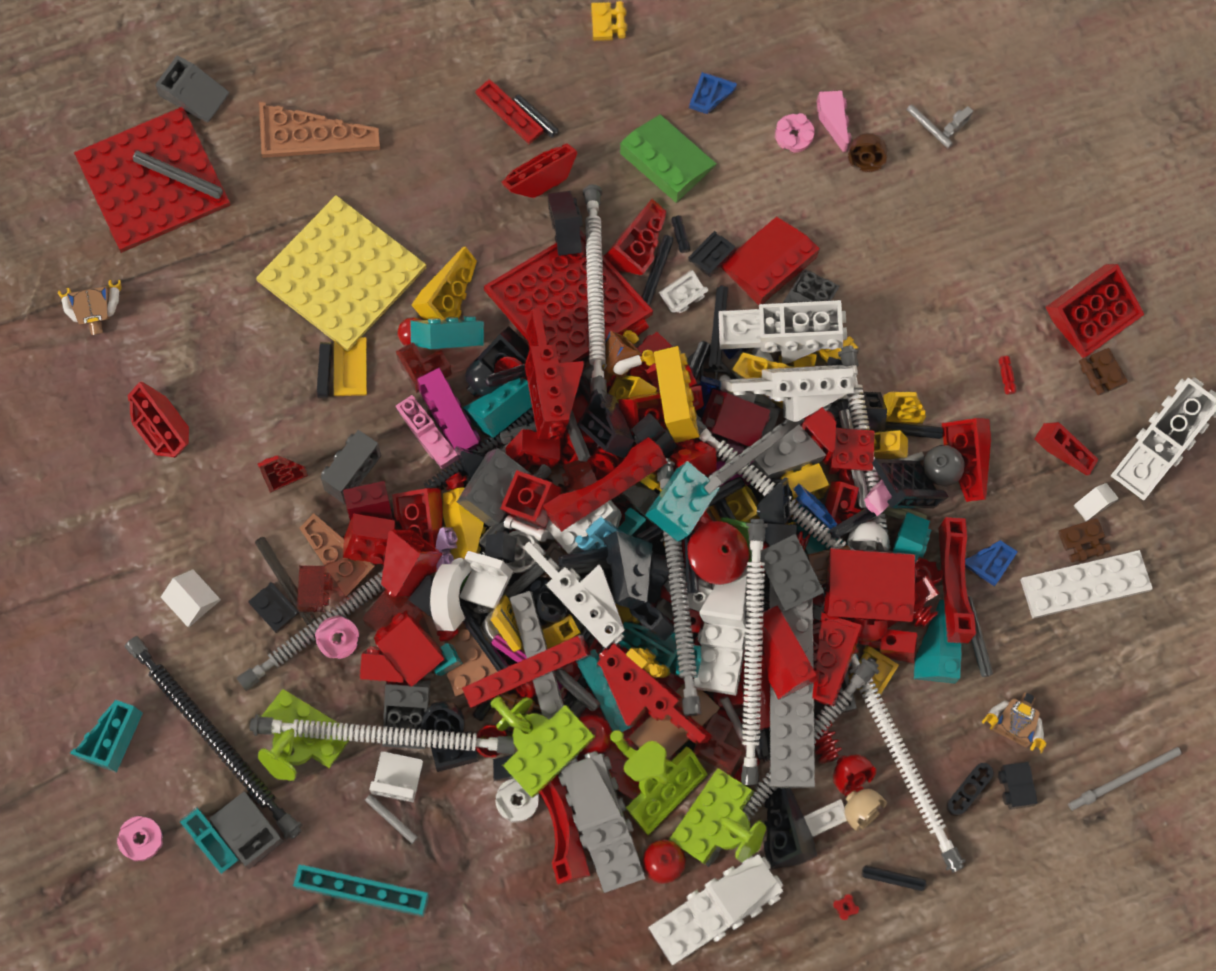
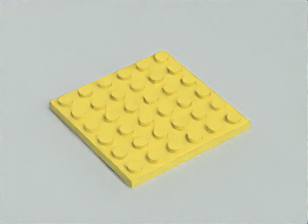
M335 195L256 279L266 289L348 352L357 343V340L375 324L427 267L423 261Z

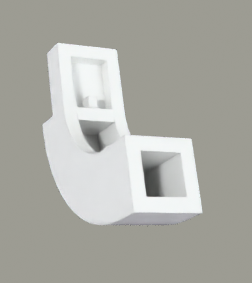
M458 558L453 560L451 564H442L436 572L431 587L430 606L437 630L455 631L465 619L459 603V590L465 577L473 570L470 567L471 564L466 559Z

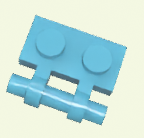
M599 517L586 530L588 536L582 537L579 535L576 537L575 542L585 551L607 547V545H604L603 538L615 531L624 532L603 517Z

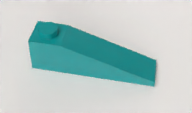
M939 600L935 610L938 611V614L931 620L915 657L913 679L956 684L960 679L961 643L948 642L944 600Z

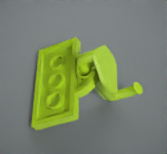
M284 689L281 690L261 716L273 717V720H282V723L294 724L295 719L299 720V723L300 720H304V724L306 720H309L310 725L311 721H315V725L317 721H321V726L323 722H326L327 726L328 722H332V727L334 723H338ZM290 728L285 732L273 733L275 735L272 740L271 751L262 748L258 753V759L274 778L294 781L297 771L293 766L304 764L310 758H313L330 769L350 741L349 737L347 741H344L343 736L342 740H338V736L336 740H332V735L331 739H327V735L325 739H321V734L319 739L315 738V734L314 738H310V734L308 738H305L304 733L303 737H299V733L297 737H294L295 729Z
M496 697L492 700L491 706L496 708L503 716L496 727L500 731H504L510 726L514 727L513 740L518 749L503 766L522 788L534 798L595 736L566 705L551 719H548L543 715L535 713L526 715L533 703L528 697L521 700L512 710L503 703L501 697Z
M615 730L611 733V740L616 743L623 755L629 758L624 765V771L633 780L639 781L641 791L626 809L642 831L649 835L708 774L693 751L687 746L671 762L666 758L665 748L657 742H646L635 751L624 740L623 733Z
M717 768L669 840L675 842L681 849L703 864L707 863L717 847L725 850L738 847L735 857L743 863L759 851L766 825L758 821L750 829V821L742 809L754 792Z

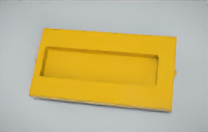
M360 337L348 352L334 341V396L367 395L366 337Z

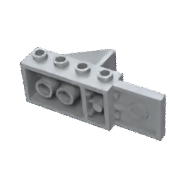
M597 751L584 755V760L577 762L575 758L561 770L562 773H559V778L562 786H567L569 793L566 794L569 806L574 807L576 814L573 815L576 827L583 833L580 836L584 848L588 847L602 889L606 893L646 877L631 837V832L634 831L631 821L625 818L623 812L626 810L622 798H618L616 792L619 789L616 778H611L609 769H612L608 756L604 757L602 753L597 754Z

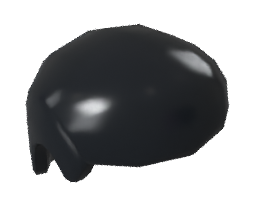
M548 591L540 593L536 601L537 614L546 622L557 623L564 620L567 615L568 609L558 597L555 599L551 598Z

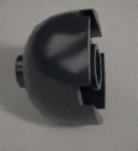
M477 358L466 369L465 380L469 385L466 389L474 397L477 394L483 397L492 393L503 384L491 388L487 387L485 383L486 376L493 373Z
M439 701L427 708L422 718L421 726L423 730H427V734L429 730H432V735H434V731H438V735L440 731H443V736H445L447 731L449 736H451V732H454L456 737L457 732H459L461 737L465 727L464 714L456 704L449 701Z

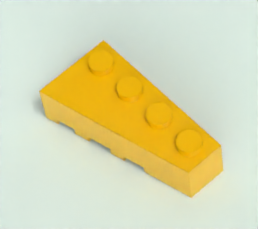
M678 346L654 352L665 424L675 443L700 437L696 422L697 415L692 403L694 401L693 393L688 384L691 383L688 370L686 371L685 365H688L685 353H681Z

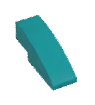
M198 807L179 820L220 874L238 861V858Z

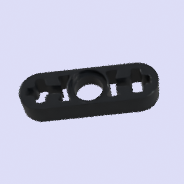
M320 342L317 398H329L331 342Z
M978 764L947 801L946 807L951 815H962L992 779L993 769L989 764ZM978 769H986L988 777L984 776L977 782L975 779L980 774ZM969 783L975 786L976 792L974 795L966 794L964 790L966 784ZM961 797L965 798L960 804L962 810H954L952 801L956 803Z

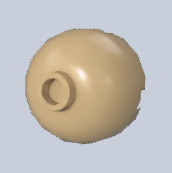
M863 789L858 793L853 791L846 798L848 803L845 806L844 815L851 827L856 832H859V827L863 830L880 814L878 812L879 807L881 806L884 809L887 801L871 789Z

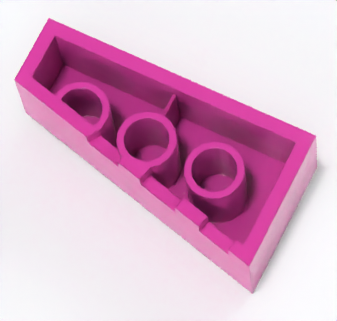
M440 368L418 378L420 394L452 448L455 450L456 446L468 450L473 448L476 450L475 447L479 446L481 439L477 431L471 429L469 417L466 413L462 412V406L458 398L454 397L449 382L445 380Z

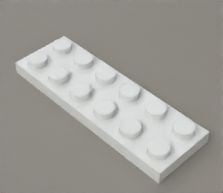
M1140 550L1031 575L1020 580L1032 619L1152 590Z

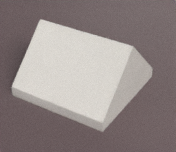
M194 570L174 577L161 596L188 628L220 601V598Z

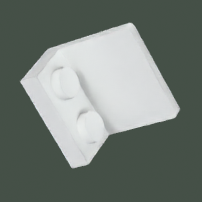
M468 551L465 559L471 564L470 567L473 570L466 581L460 597L463 600L495 609L513 571L501 560Z
M381 752L374 782L371 781L370 785L371 794L414 803L423 760Z

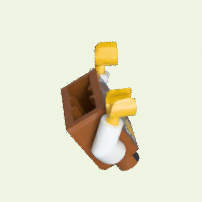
M610 330L605 340L606 363L602 365L606 383L610 382L613 375L624 378L631 368L642 365L644 361L648 366L655 363V357L651 350H645L642 356H640L641 353L633 345L639 340L634 332L627 330L622 336Z

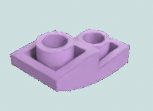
M443 527L439 530L436 549L443 554L436 565L437 571L442 564H451L454 560L450 553L451 549L457 548V536L453 528Z

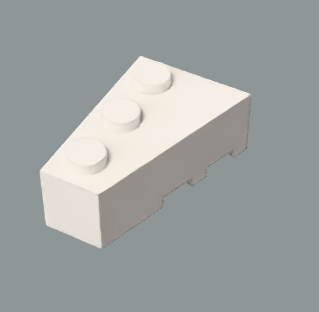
M610 500L562 532L550 519L546 529L568 554L577 553L583 550L575 542L577 536L587 537L586 530L599 517H603L611 523L621 511Z

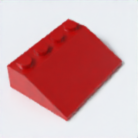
M776 216L739 247L721 268L758 305L764 304L817 259L820 248L807 235Z
M1118 264L1103 265L1045 307L1053 323L1082 358L1090 355L1145 315Z
M830 548L824 611L828 616L913 621L915 602L914 554Z

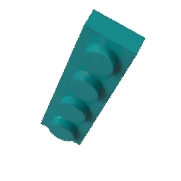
M594 649L590 651L591 656L578 661L577 664L594 698L600 702L599 707L610 724L612 731L619 730L623 732L632 726H628L622 717L603 670L597 664L600 658Z

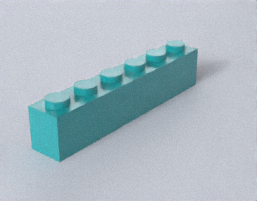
M300 864L298 865L293 884L298 890L419 917L425 916L429 894L426 892Z

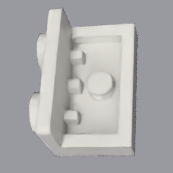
M691 270L661 290L659 294L671 312L682 313L689 308L688 304L693 301H700L705 297L704 293L709 290L707 287L702 286L694 271Z

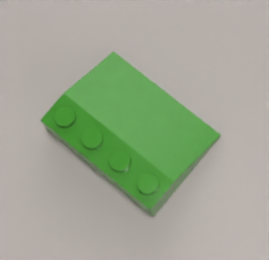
M658 115L635 129L620 145V154L676 203L716 166V163L662 115Z

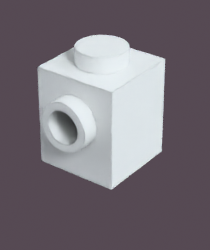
M698 576L699 592L696 594H689L687 592L686 595H688L687 600L689 602L687 606L700 611L712 591V585Z

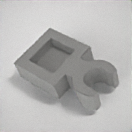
M969 106L963 111L961 109L958 110L953 116L954 120L944 128L943 134L947 138L951 137L955 131L957 132L970 120L973 110Z

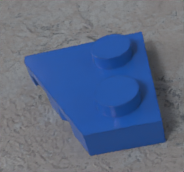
M702 72L689 108L708 114L735 91L737 83Z
M801 484L793 488L798 495L796 500L803 507L807 506L808 510L815 517H818L829 529L838 525L824 504Z
M1000 540L970 558H966L965 567L995 587L1018 551Z

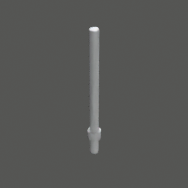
M1176 747L1093 791L1088 790L1082 793L1081 797L1068 803L1069 808L1073 811L1085 804L1090 805L1096 801V798L1182 754L1181 750Z

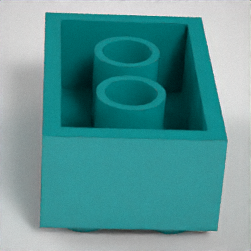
M687 461L676 469L645 516L679 542L691 533L720 487L709 494L704 486L710 480Z

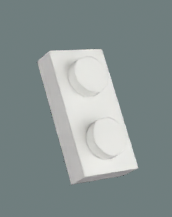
M841 799L804 816L813 837L847 821L844 815L845 806Z

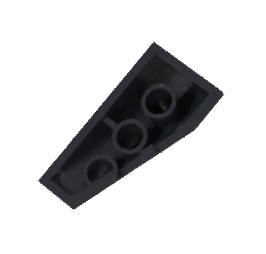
M771 788L772 795L767 793L769 798H765L767 821H764L767 829V841H764V852L771 866L770 869L800 865L817 857L813 836L791 788H777L775 791Z

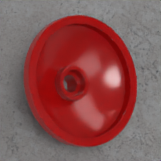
M712 521L703 524L692 534L688 543V559L692 569L701 579L711 584L725 585L737 580L744 573L749 561V549L744 536L738 529L726 522ZM722 547L726 548V553L722 552Z

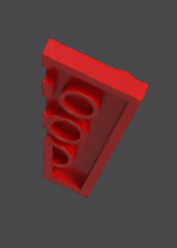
M822 613L819 649L816 658L817 667L815 671L817 681L813 685L812 698L815 701L834 707L863 627L860 624Z

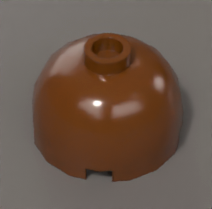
M860 134L852 141L849 147L848 160L853 167L854 165L860 167L859 171H878L887 161V146L884 140L876 134Z

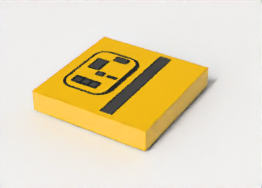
M504 595L494 609L490 620L511 650L515 652L521 648L522 639L512 603Z

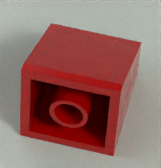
M390 530L387 538L381 585L393 597L411 596L427 575L432 574L443 553L414 530Z
M407 610L395 615L387 627L383 626L375 634L374 640L378 648L411 687L444 660L439 645Z

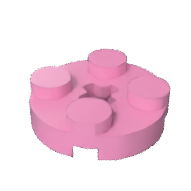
M790 114L778 121L775 139L781 148L784 149L785 147L794 153L802 152L813 141L814 127L804 114ZM792 130L799 132L797 137L794 134H790Z
M336 615L324 620L315 632L316 644L325 656L343 659L355 651L358 645L359 632L355 624L349 619ZM335 633H342L340 642L332 641Z
M137 816L127 820L122 825L117 843L120 851L126 857L134 861H145L155 856L159 849H161L163 835L161 828L155 821ZM138 833L146 836L143 844L135 843L134 841L137 839L136 835Z

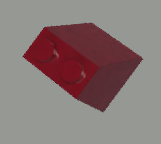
M712 389L701 422L710 432L751 447L762 438L764 426L767 425L770 419V410L729 393Z
M385 481L343 490L350 521L353 513L393 520Z

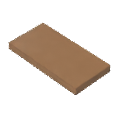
M685 683L676 691L683 698ZM696 689L697 696L700 697L701 715L691 717L703 726L720 710V707L703 690ZM651 716L629 737L638 748L649 741L657 742L665 748L667 759H670L689 740L686 736L688 732L685 729L677 728L670 721H657Z

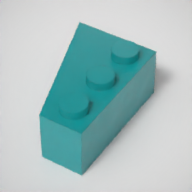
M907 512L891 553L914 554L916 564L918 557H923L931 533V529H928L930 521Z
M115 700L98 719L97 725L90 733H86L85 739L76 749L73 748L70 754L82 761L117 773L143 712L135 706Z

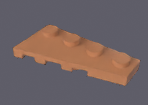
M314 513L300 527V531L346 598L375 569V566L370 562L343 558L344 539Z

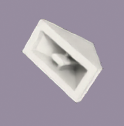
M1104 483L1094 488L1079 500L1074 507L1084 520L1088 521L1119 498L1109 485Z

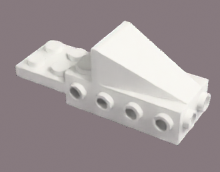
M841 300L759 304V309L719 311L720 349L761 347V352L782 351V363L788 364L820 349L834 350L843 348V340H847V327L843 328V323H846V311H842Z
M843 365L762 369V378L722 380V388L728 390L729 393H733V395H746V391L754 392V394L767 395L769 399H774V401H783V417L794 422L800 421L818 411L821 407L827 406L848 393H854V388L856 387V377L853 375V368Z
M1195 377L1192 380L1187 378L1186 380L1181 379L1174 388L1177 392L1173 397L1168 395L1161 404L1164 406L1162 411L1153 414L1149 419L1151 424L1147 430L1141 429L1136 436L1138 441L1111 474V477L1142 500L1146 499L1172 465L1176 467L1183 459L1181 454L1185 449L1189 451L1196 443V440H1194L1195 436L1198 433L1203 434L1208 428L1209 424L1207 421L1211 416L1216 417V392L1212 389L1209 392L1202 388L1204 384Z
M528 542L523 547L552 578L546 585L605 648H608L612 643L618 644L624 638L622 635L625 631L604 572L599 565L579 582L581 577L572 568L568 571L564 567L558 573L559 566L551 558L547 561L543 557L545 551L537 543L532 545ZM593 613L596 615L595 618L591 617ZM609 629L612 633L607 634L606 630Z
M747 568L737 580L729 584H713L712 591L700 610L704 626L703 630L700 629L698 641L701 644V663L698 677L694 678V688L698 690L736 695L743 659L746 657L745 651L747 649H745V646H749V644H745V640H750L745 638V635L750 634L746 633V629H750V627H746V623H750L746 621V618H750V616H746V612H750V610H746V607H751V605L746 604V601H751V599H746L747 596H751V594L747 593V590H751V588H747V584H751V582H747V579H751V577H747V573H752V571H747Z
M758 854L755 857L751 856L737 869L734 866L723 872V878L718 881L716 878L705 884L706 888L702 892L694 891L687 896V902L648 927L672 966L712 939L717 942L726 936L724 931L730 927L735 930L744 924L743 919L748 915L753 918L762 912L761 907L766 903L771 906L781 899L779 895L783 892L781 889L783 884L777 875L773 877L769 870L771 866L765 857L761 858Z

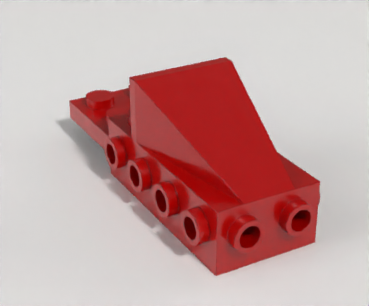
M539 308L532 309L526 327L530 350L525 363V371L538 440L549 439L554 441L563 438L570 420L584 363L583 361L561 363V356L556 351V346L549 345V336L544 331L546 320L541 315Z
M613 644L610 649L606 648L600 654V661L597 664L601 666L622 717L628 726H638L649 714L657 721H670L677 728L685 729L688 732L686 736L694 743H708L713 737L691 716H684V711L681 708L683 706V697L660 677H653L645 669L640 668L626 655L629 650L625 646Z

